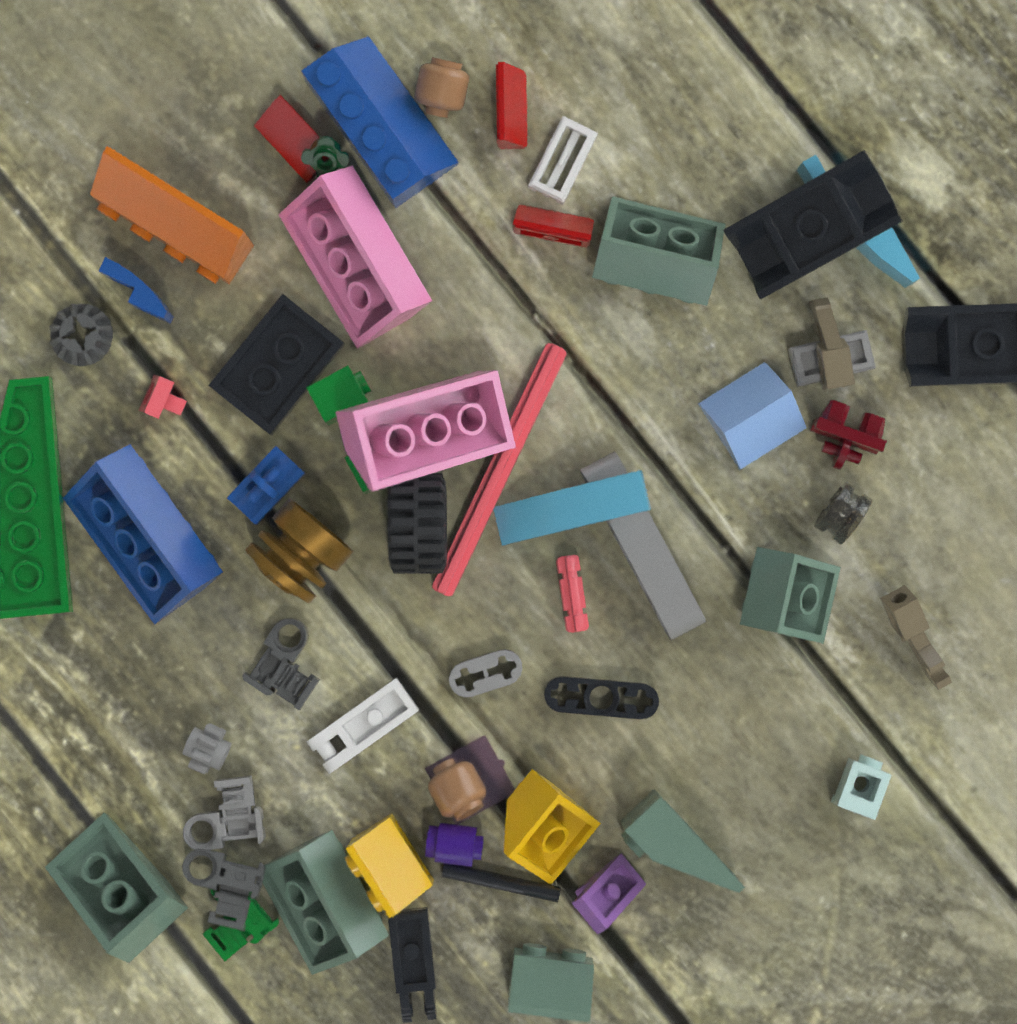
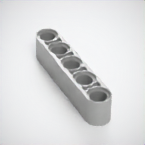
M615 451L580 469L585 483L628 473ZM644 511L606 521L669 639L672 641L705 623V617L650 513Z

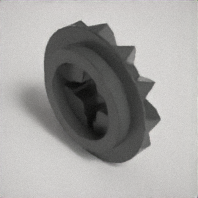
M88 303L71 304L64 310L57 312L56 318L49 326V343L57 356L71 365L88 366L98 362L107 354L112 344L113 329L108 317L100 309ZM76 320L84 329H96V331H92L89 335L85 336V350L76 339H66L70 334L76 332Z

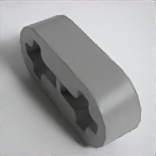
M511 650L494 651L457 664L450 673L449 683L453 692L458 696L473 697L516 682L521 676L522 662L519 656ZM501 656H505L507 661H515L516 667L511 669V677L504 678L502 673L489 676L487 669L497 666L498 658ZM463 668H467L469 673L483 670L485 677L475 680L472 690H466L464 685L458 686L456 683V679L461 676L460 670Z

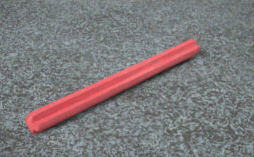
M551 343L545 345L510 419L516 448L493 455L447 552L446 567L443 573H438L433 581L432 588L435 591L449 597L454 594L565 360L567 352L563 348Z

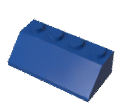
M370 37L335 47L301 70L308 87L395 209L459 164Z
M131 444L96 461L63 497L64 501L154 625L204 590L223 573L214 556L203 545L190 523L184 519L171 501L168 493L160 486L147 468L145 461L136 453Z

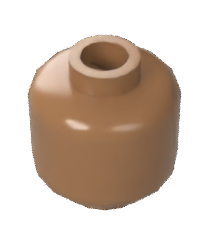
M432 57L431 63L421 65L414 96L418 103L426 105V114L448 118L449 111H459L464 107L469 75L461 70L463 64Z
M451 758L433 769L435 776L428 783V791L442 816L454 817L456 821H461L483 808L482 800L485 798L487 790L472 763L466 761L456 763Z

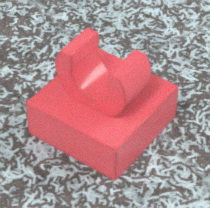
M154 375L139 411L159 419L163 409L181 416L187 401L170 394L175 382Z

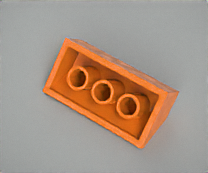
M109 146L103 151L90 195L99 203L96 209L117 222L119 217H122L133 225L129 230L143 240L150 243L154 237L164 243L166 246L162 251L183 264L187 258L199 265L196 272L210 282L216 284L221 279L230 284L254 247L246 233Z

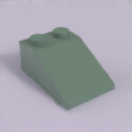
M655 789L620 821L624 832L621 834L624 838L623 841L639 858L646 853L654 862L740 893L745 888L736 875Z
M106 813L97 818L45 866L107 954L128 963L188 909V906L168 880Z

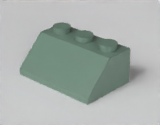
M612 196L592 278L603 280L611 285L619 284L642 290L648 294H660L680 299L685 303H697L707 306L719 268L725 224Z
M333 830L308 840L264 865L266 872L263 885L312 975L357 959L389 936L380 914L375 910L367 896L361 879L356 878L347 865L344 847L336 838Z

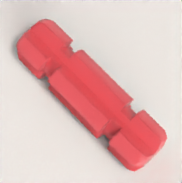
M577 555L561 556L557 558L556 565L558 574L562 573V579L559 580L563 611H567L568 616L564 617L567 632L570 633L585 631L589 628L588 616L583 614L582 609L586 608L582 576L578 577L577 571H581L579 557Z

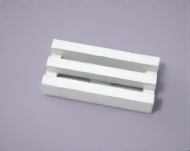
M562 116L528 188L541 192L543 196L551 197L563 205L598 133ZM566 128L573 132L547 185L540 181ZM580 135H583L587 138L561 190L558 191L554 187Z

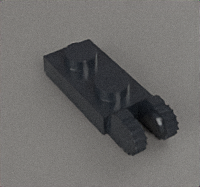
M428 907L403 909L393 917H388L396 994L400 996L403 1023L412 1022L414 1012L410 992L424 991L425 1015H427L428 1020L437 1019L434 991L436 989V977Z

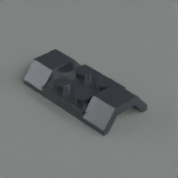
M863 150L723 231L741 256L752 277L756 293L761 300L898 225L903 220L878 169L867 152Z
M1017 303L906 308L902 330L904 371L910 387L1017 384Z

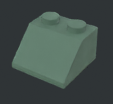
M757 547L755 558L751 565V576L746 598L742 605L740 625L824 644L841 567L793 553Z
M524 943L523 949L514 948L508 991V1012L590 1023L594 975L593 958L586 957V952L583 950L564 948L562 954L546 952V946L534 943Z

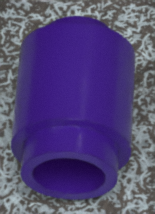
M441 822L439 826L429 825L425 857L434 858L436 863L472 867L474 859L481 860L484 836L477 835V827Z

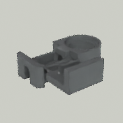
M295 618L279 621L265 639L264 644L268 648L252 673L248 674L245 672L242 676L245 682L265 695L274 694L275 691L271 689V687L277 689L276 694L294 705V708L297 710L302 709L321 680L313 674H310L309 677L298 671L300 667L298 664L295 663L293 666L288 662L289 660L295 662L308 642L309 633L305 624ZM288 624L295 625L301 632V640L293 648L285 647L279 640L280 630Z
M207 849L191 851L187 854L182 864L185 878L195 886L215 891L221 885L219 893L215 892L214 896L219 898L216 911H210L208 923L245 932V922L251 900H247L249 892H252L251 899L259 897L266 867L261 862L259 867L255 868L226 861V854ZM200 856L210 858L213 863L212 873L205 879H196L190 872L192 861ZM216 914H220V915H224V916H228V917H232V918H237V919H236V921H234V920H230V919H226V918H221V917H217V918H216Z

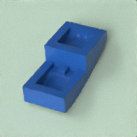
M105 257L99 272L105 277L133 289L128 303L145 313L171 324L174 316L161 298L132 272Z

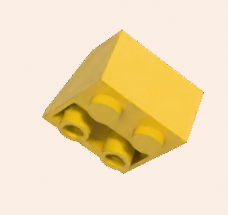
M393 813L353 837L346 847L349 855L345 857V860L356 878L364 877L370 887V890L366 893L372 905L379 913L384 910L389 918L396 915L433 886L434 878Z

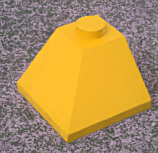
M532 769L507 799L503 853L552 885L601 823L553 783Z

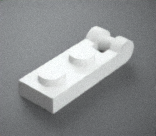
M395 678L309 739L307 744L312 751H318L325 761L322 764L323 767L330 774L419 711V708L398 678ZM337 734L346 745V748L339 753L329 741Z

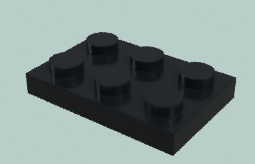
M282 294L208 386L272 436L307 393L308 390L306 388L315 383L344 347L345 343Z

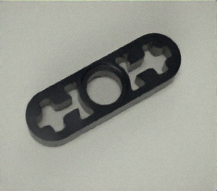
M558 676L551 679L544 690L547 705L552 710L560 713L647 719L655 714L659 706V697L655 689L648 684L639 682ZM559 683H565L568 691L580 692L578 684H587L583 694L585 708H577L579 699L571 698L566 699L565 705H558L557 698L551 697V690H557ZM598 686L609 688L613 694L612 703L605 709H597L590 702V694ZM618 687H626L624 696L629 697L637 696L638 690H645V696L652 699L651 705H645L643 712H637L634 704L623 703L624 711H616L620 700Z

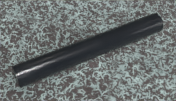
M444 864L442 873L443 878L558 903L561 891L559 886L473 867Z

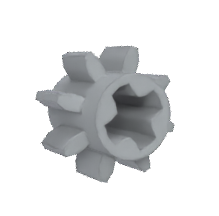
M211 723L205 726L204 731L194 727L182 753L191 758L188 768L204 775L208 773L210 767L220 770L232 743L223 739L226 730Z

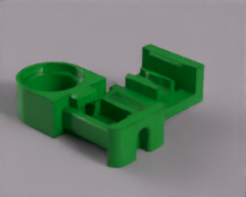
M211 890L213 897L215 896V892L219 893L218 890ZM249 892L247 899L251 900L245 922V932L219 926L215 930L210 927L202 933L224 962L248 943L246 938L251 934L253 938L250 940V943L256 944L279 924V917L272 920L257 900L251 899L252 892ZM223 916V917H222V918H226V919H230V920H234V921H236V919H237V918H232V917H228V916Z

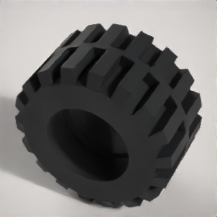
M431 473L388 487L387 544L388 560L393 574L443 573L446 567L447 492L446 481L442 473Z

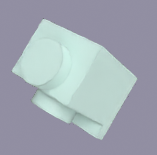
M860 754L858 761L848 758L831 802L841 808L875 820L891 774L881 770L883 762ZM863 776L867 784L863 790L858 791L854 788V783L857 777Z

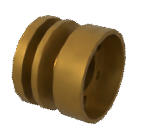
M289 498L272 517L277 526L283 531V534L277 538L271 533L262 530L258 535L270 549L266 552L251 542L245 551L254 560L259 571L287 594L299 597L310 604L316 595L304 582L309 579L320 588H323L326 582L316 570L321 563L329 569L338 571L353 553V550L318 519Z

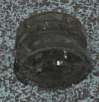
M844 482V487L840 486L829 500V504L825 510L821 511L814 524V527L819 531H828L832 534V540L839 545H842L858 527L873 501L865 494L859 496L855 493V487L848 482Z

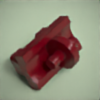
M830 400L822 411L821 416L813 420L810 432L839 442L837 445L825 440L821 452L834 456L833 468L841 470L846 460L859 465L863 454L851 450V446L875 455L878 452L884 451L887 443L886 440L882 439L885 418L865 412L862 415L858 429L855 430L844 426L850 406Z

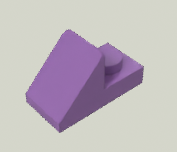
M621 853L576 890L575 893L578 897L572 904L598 935L614 922L644 888L646 883Z

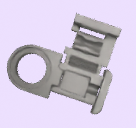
M252 775L215 780L214 788L217 787V791H222L223 804H219L220 811L198 813L191 817L183 828V838L186 844L194 850L221 849L225 847V841L256 837L258 844H260L266 838L265 828L262 823L264 814L260 806H256L253 813L251 811V806H255ZM203 820L212 826L213 836L210 841L201 843L193 838L191 829L196 821Z

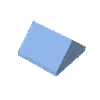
M766 362L698 403L739 470L807 428L792 391Z

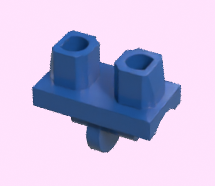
M275 446L234 489L227 499L255 525H258L306 473Z

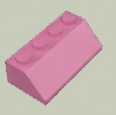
M353 166L320 175L278 214L356 348L366 345L407 321L432 302L428 292Z
M498 370L472 372L336 411L345 451L370 491H376L516 448Z

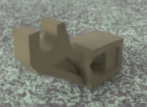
M828 297L809 301L810 310H813L814 314L813 330L820 342L816 343V356L822 390L855 385L850 347L844 338H840Z
M903 585L880 598L892 627L903 643L908 642L932 684L940 690L952 683L950 676L943 669L945 666L944 661L924 633L930 627L915 595Z

